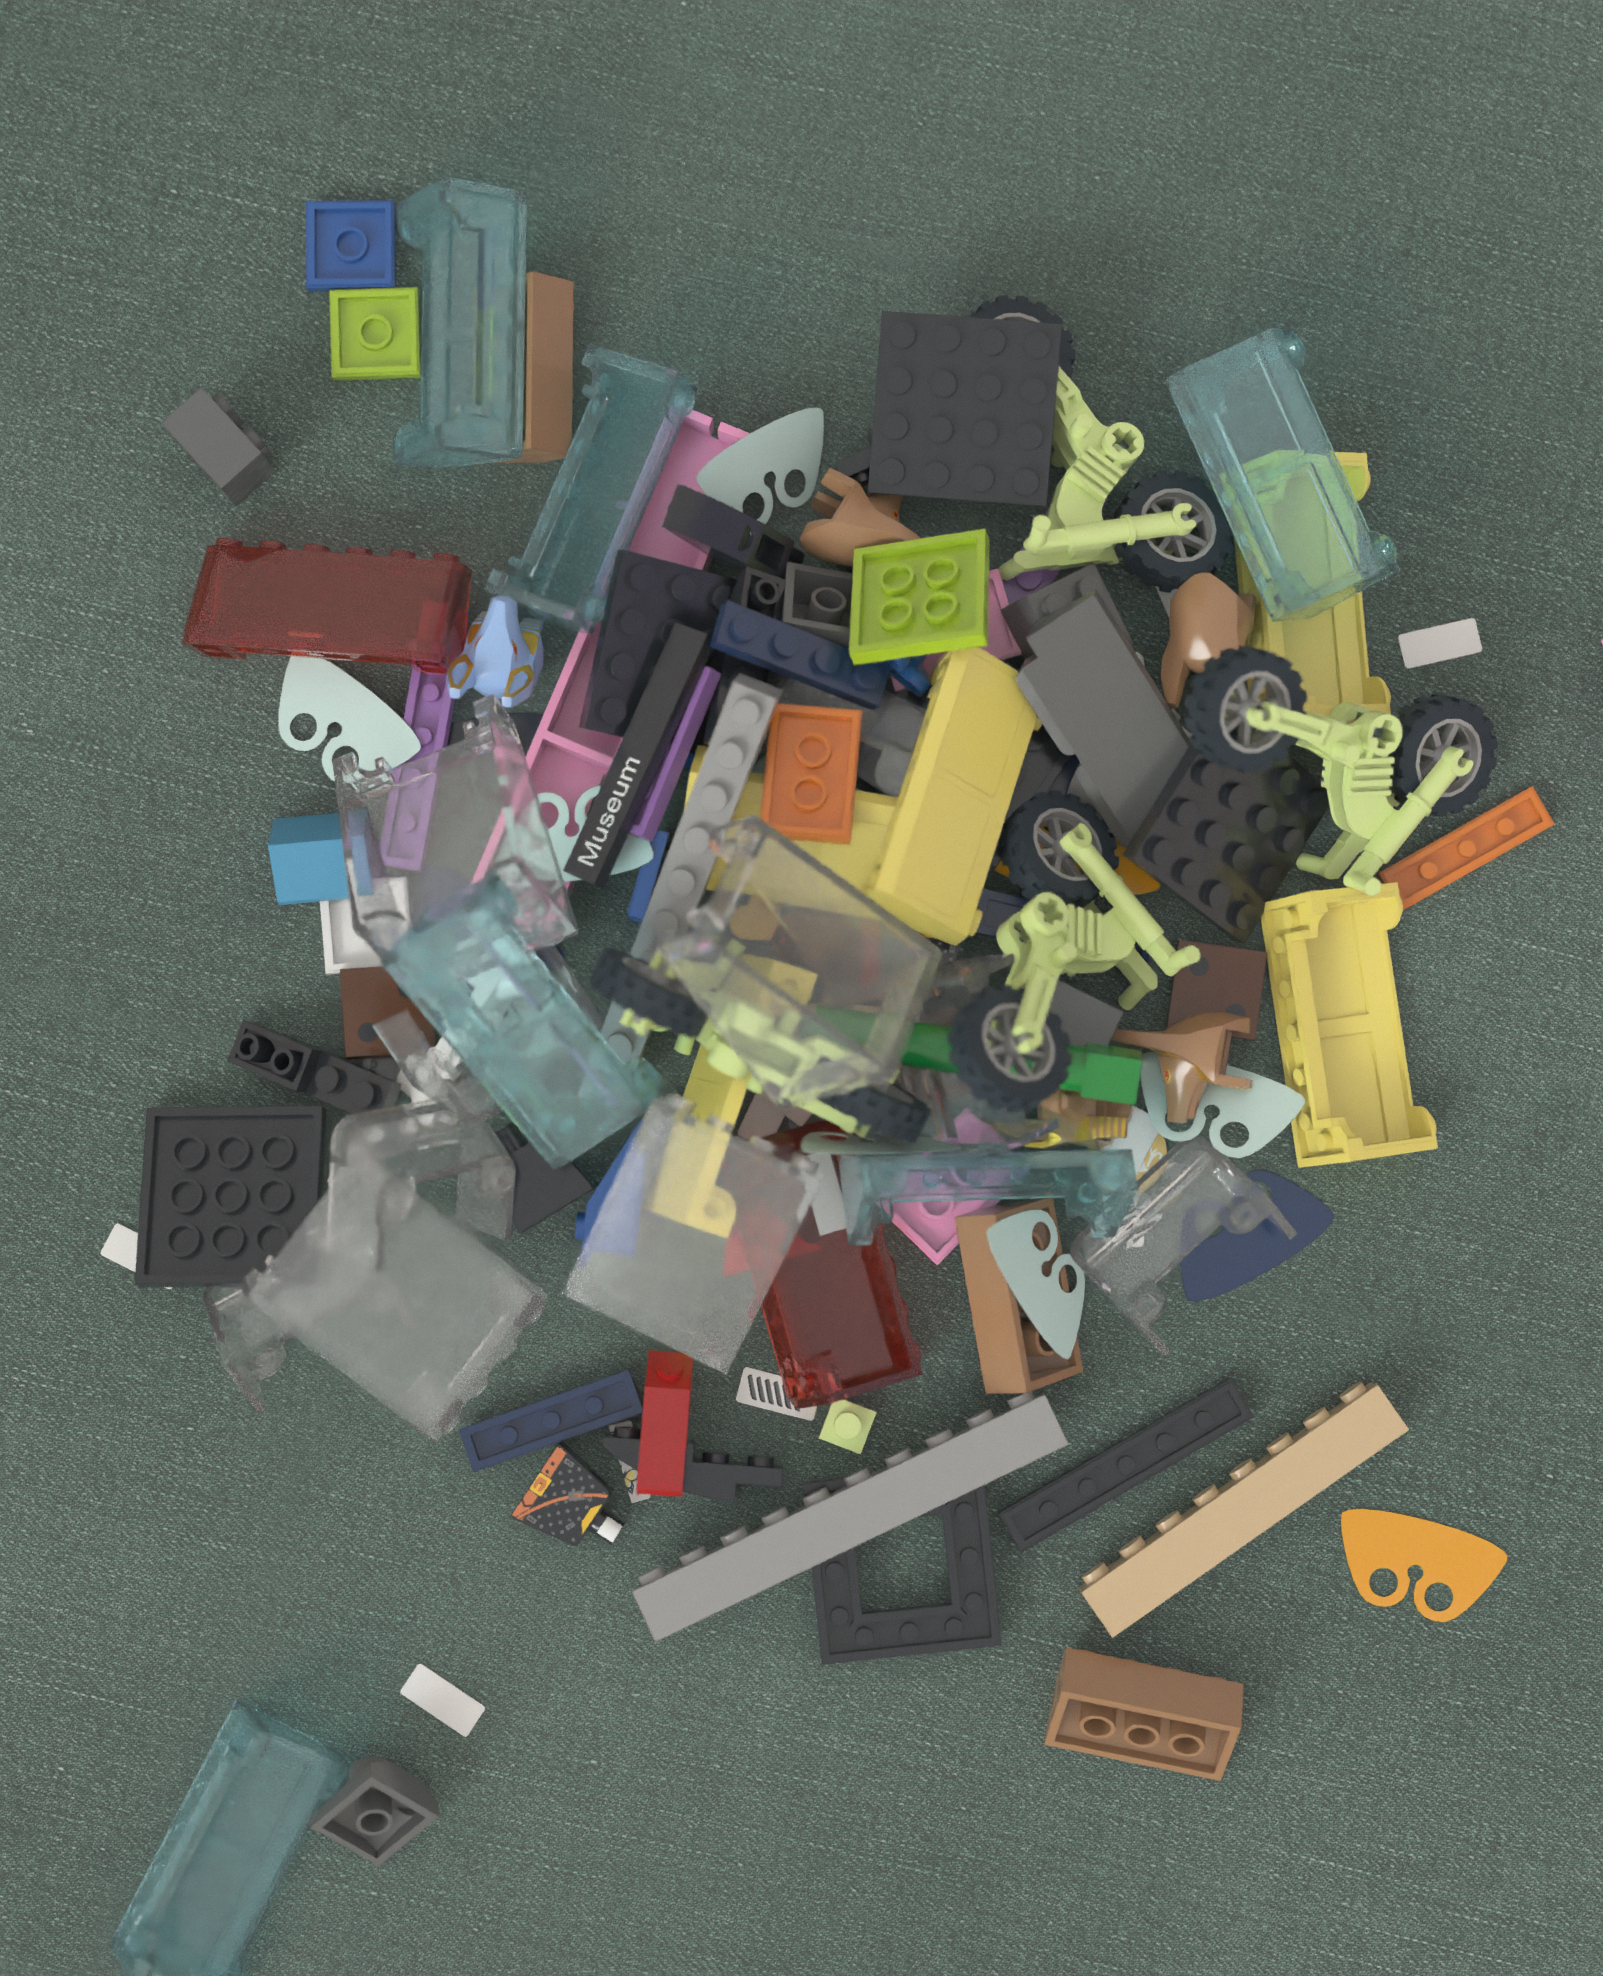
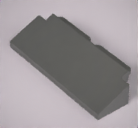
M1094 590L1034 622L1026 640L1035 654L1025 660L1017 674L1016 682L1060 752L1065 755L1076 754L1081 762L1076 771L1077 779L1118 843L1126 848L1187 751L1191 741L1097 590Z

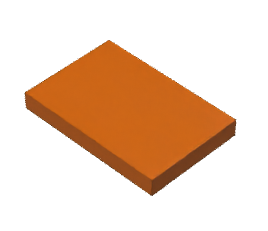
M777 704L769 724L759 823L760 838L851 844L862 710Z

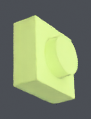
M834 1395L819 1434V1439L861 1454L877 1412Z

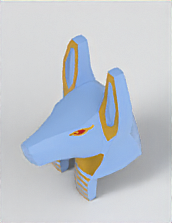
M502 595L492 597L488 611H481L469 628L463 652L449 667L446 677L449 696L459 699L469 688H473L485 697L502 699V706L513 707L526 700L533 692L543 667V644L540 636L543 629V621L534 618H524L519 624L517 601Z

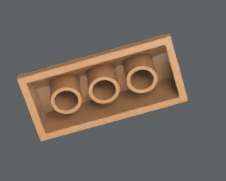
M532 271L476 287L475 462L545 463L572 457L573 281Z
M1053 1196L985 1207L955 1217L986 1394L1028 1393L1083 1372L1078 1338L1076 1337L1069 1359L1062 1358L1050 1347L1035 1328L1010 1289L992 1254L987 1239V1230L998 1221L1011 1215L1028 1210H1043L1047 1212L1055 1223L1058 1235L1057 1248L1050 1261H1045L1042 1264V1274L1045 1277L1050 1276L1053 1263L1063 1254ZM1038 1222L1032 1230V1240L1034 1246L1042 1251L1048 1247L1051 1236L1048 1226L1044 1222ZM1064 1265L1059 1272V1284L1064 1292L1070 1293Z
M1066 1647L1056 1678L1044 1745L1221 1781L1241 1730L1244 1684L1228 1681L1220 1677H1208L1184 1672L1176 1668H1164L1140 1663L1132 1659H1120L1096 1654L1088 1650H1076Z

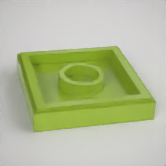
M418 287L329 290L331 367L334 381L422 378Z

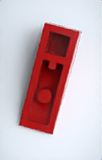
M649 1350L636 1494L682 1497L693 1386L694 1353Z

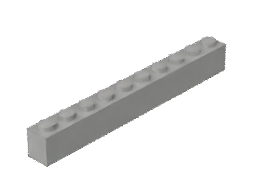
M741 673L733 681L630 955L634 958H640L650 964L657 950L666 952L674 957L681 956L781 696V689ZM612 1000L576 1098L618 1114L628 1096L652 1030H648L647 1034L643 1036L636 1033V1029L622 1025L620 1020L626 1009L615 1004L614 1000Z
M1032 1391L1020 1393L1007 1400L1010 1408L993 1415L991 1409L982 1411L966 1420L968 1428L953 1435L950 1428L940 1431L925 1439L928 1447L914 1454H911L909 1448L898 1451L884 1459L886 1467L870 1474L868 1467L856 1471L843 1478L846 1484L845 1487L829 1493L827 1487L814 1491L802 1498L805 1506L788 1513L786 1506L763 1516L761 1519L764 1525L750 1532H747L745 1526L737 1528L721 1536L720 1539L723 1545L706 1552L704 1546H700L681 1555L679 1559L682 1564L665 1572L661 1565L638 1576L641 1584L635 1586L632 1593L655 1642L1068 1445L1045 1394L1041 1392L1034 1396Z

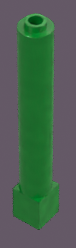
M814 1007L813 1015L804 1014L801 1031L802 1037L821 1031L873 1058L882 1059L890 1064L955 1074L959 1072L956 1065H951L948 1055L952 1049L951 1045L947 1044V1035L953 1027L822 1007ZM1088 1042L1086 1047L1071 1044L1067 1047L1068 1053H1072V1065L1066 1069L1069 1072V1076L1066 1082L1059 1086L1060 1089L1080 1092V1097L1136 1104L1142 1066L1141 1050ZM1024 1059L1032 1071V1061ZM1011 1065L1010 1073L1018 1075L1013 1065Z

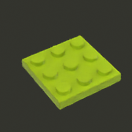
M986 529L854 549L849 654L854 665L988 646L990 540Z

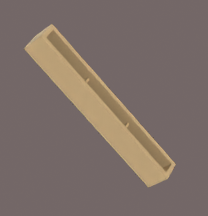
M1362 1381L1352 1385L1339 1396L1343 1401L1329 1412L1325 1407L1318 1409L1303 1421L1306 1428L1293 1437L1289 1433H1285L1272 1441L1266 1447L1269 1454L1256 1463L1250 1458L1239 1464L1229 1473L1232 1479L1219 1489L1213 1484L1199 1492L1192 1499L1196 1504L1182 1515L1178 1510L1171 1512L1155 1525L1159 1531L1146 1540L1138 1536L1125 1544L1119 1550L1122 1557L1112 1564L1106 1566L1104 1562H1101L1088 1570L1082 1576L1085 1583L1080 1585L1078 1589L1111 1637H1115L1409 1430L1380 1387L1371 1382L1365 1386Z

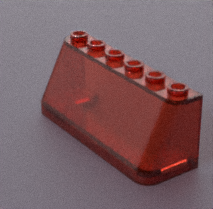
M217 538L216 545H208L206 547L184 626L183 645L202 657L246 660V653L373 662L409 665L418 673L447 675L451 663L464 650L472 570L467 565L459 563V556L448 553H434L432 560L417 559L416 553L404 550H391L388 557L374 556L372 550L361 547H347L345 554L329 552V547L317 544H304L302 550L286 549V544L280 542L260 541L259 547H245L240 540Z
M828 1120L729 1147L722 1161L728 1189L736 1200L738 1225L784 1389L790 1402L796 1408L831 1404L922 1375L920 1367L921 1353L911 1335L907 1321L909 1317L908 1307L905 1300L900 1296L895 1278L896 1265L893 1257L888 1253L883 1236L884 1222L882 1216L875 1208L871 1194V1176L864 1167L860 1154H830L851 1227L822 1236L819 1234L798 1158L814 1154L804 1152L801 1148V1141L808 1133L840 1132L850 1134ZM854 1132L851 1134V1135H854V1136L859 1137V1136H858L856 1133H854ZM827 1134L819 1136L820 1138L828 1140L848 1139L847 1137L840 1135Z

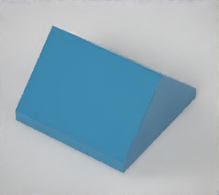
M362 811L276 818L273 820L268 849L278 905L368 897L364 815Z

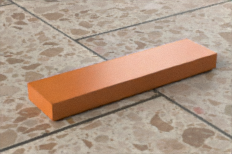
M1531 786L1379 872L1377 876L1382 884L1398 882L1399 894L1403 903V910L1555 825L1534 787Z

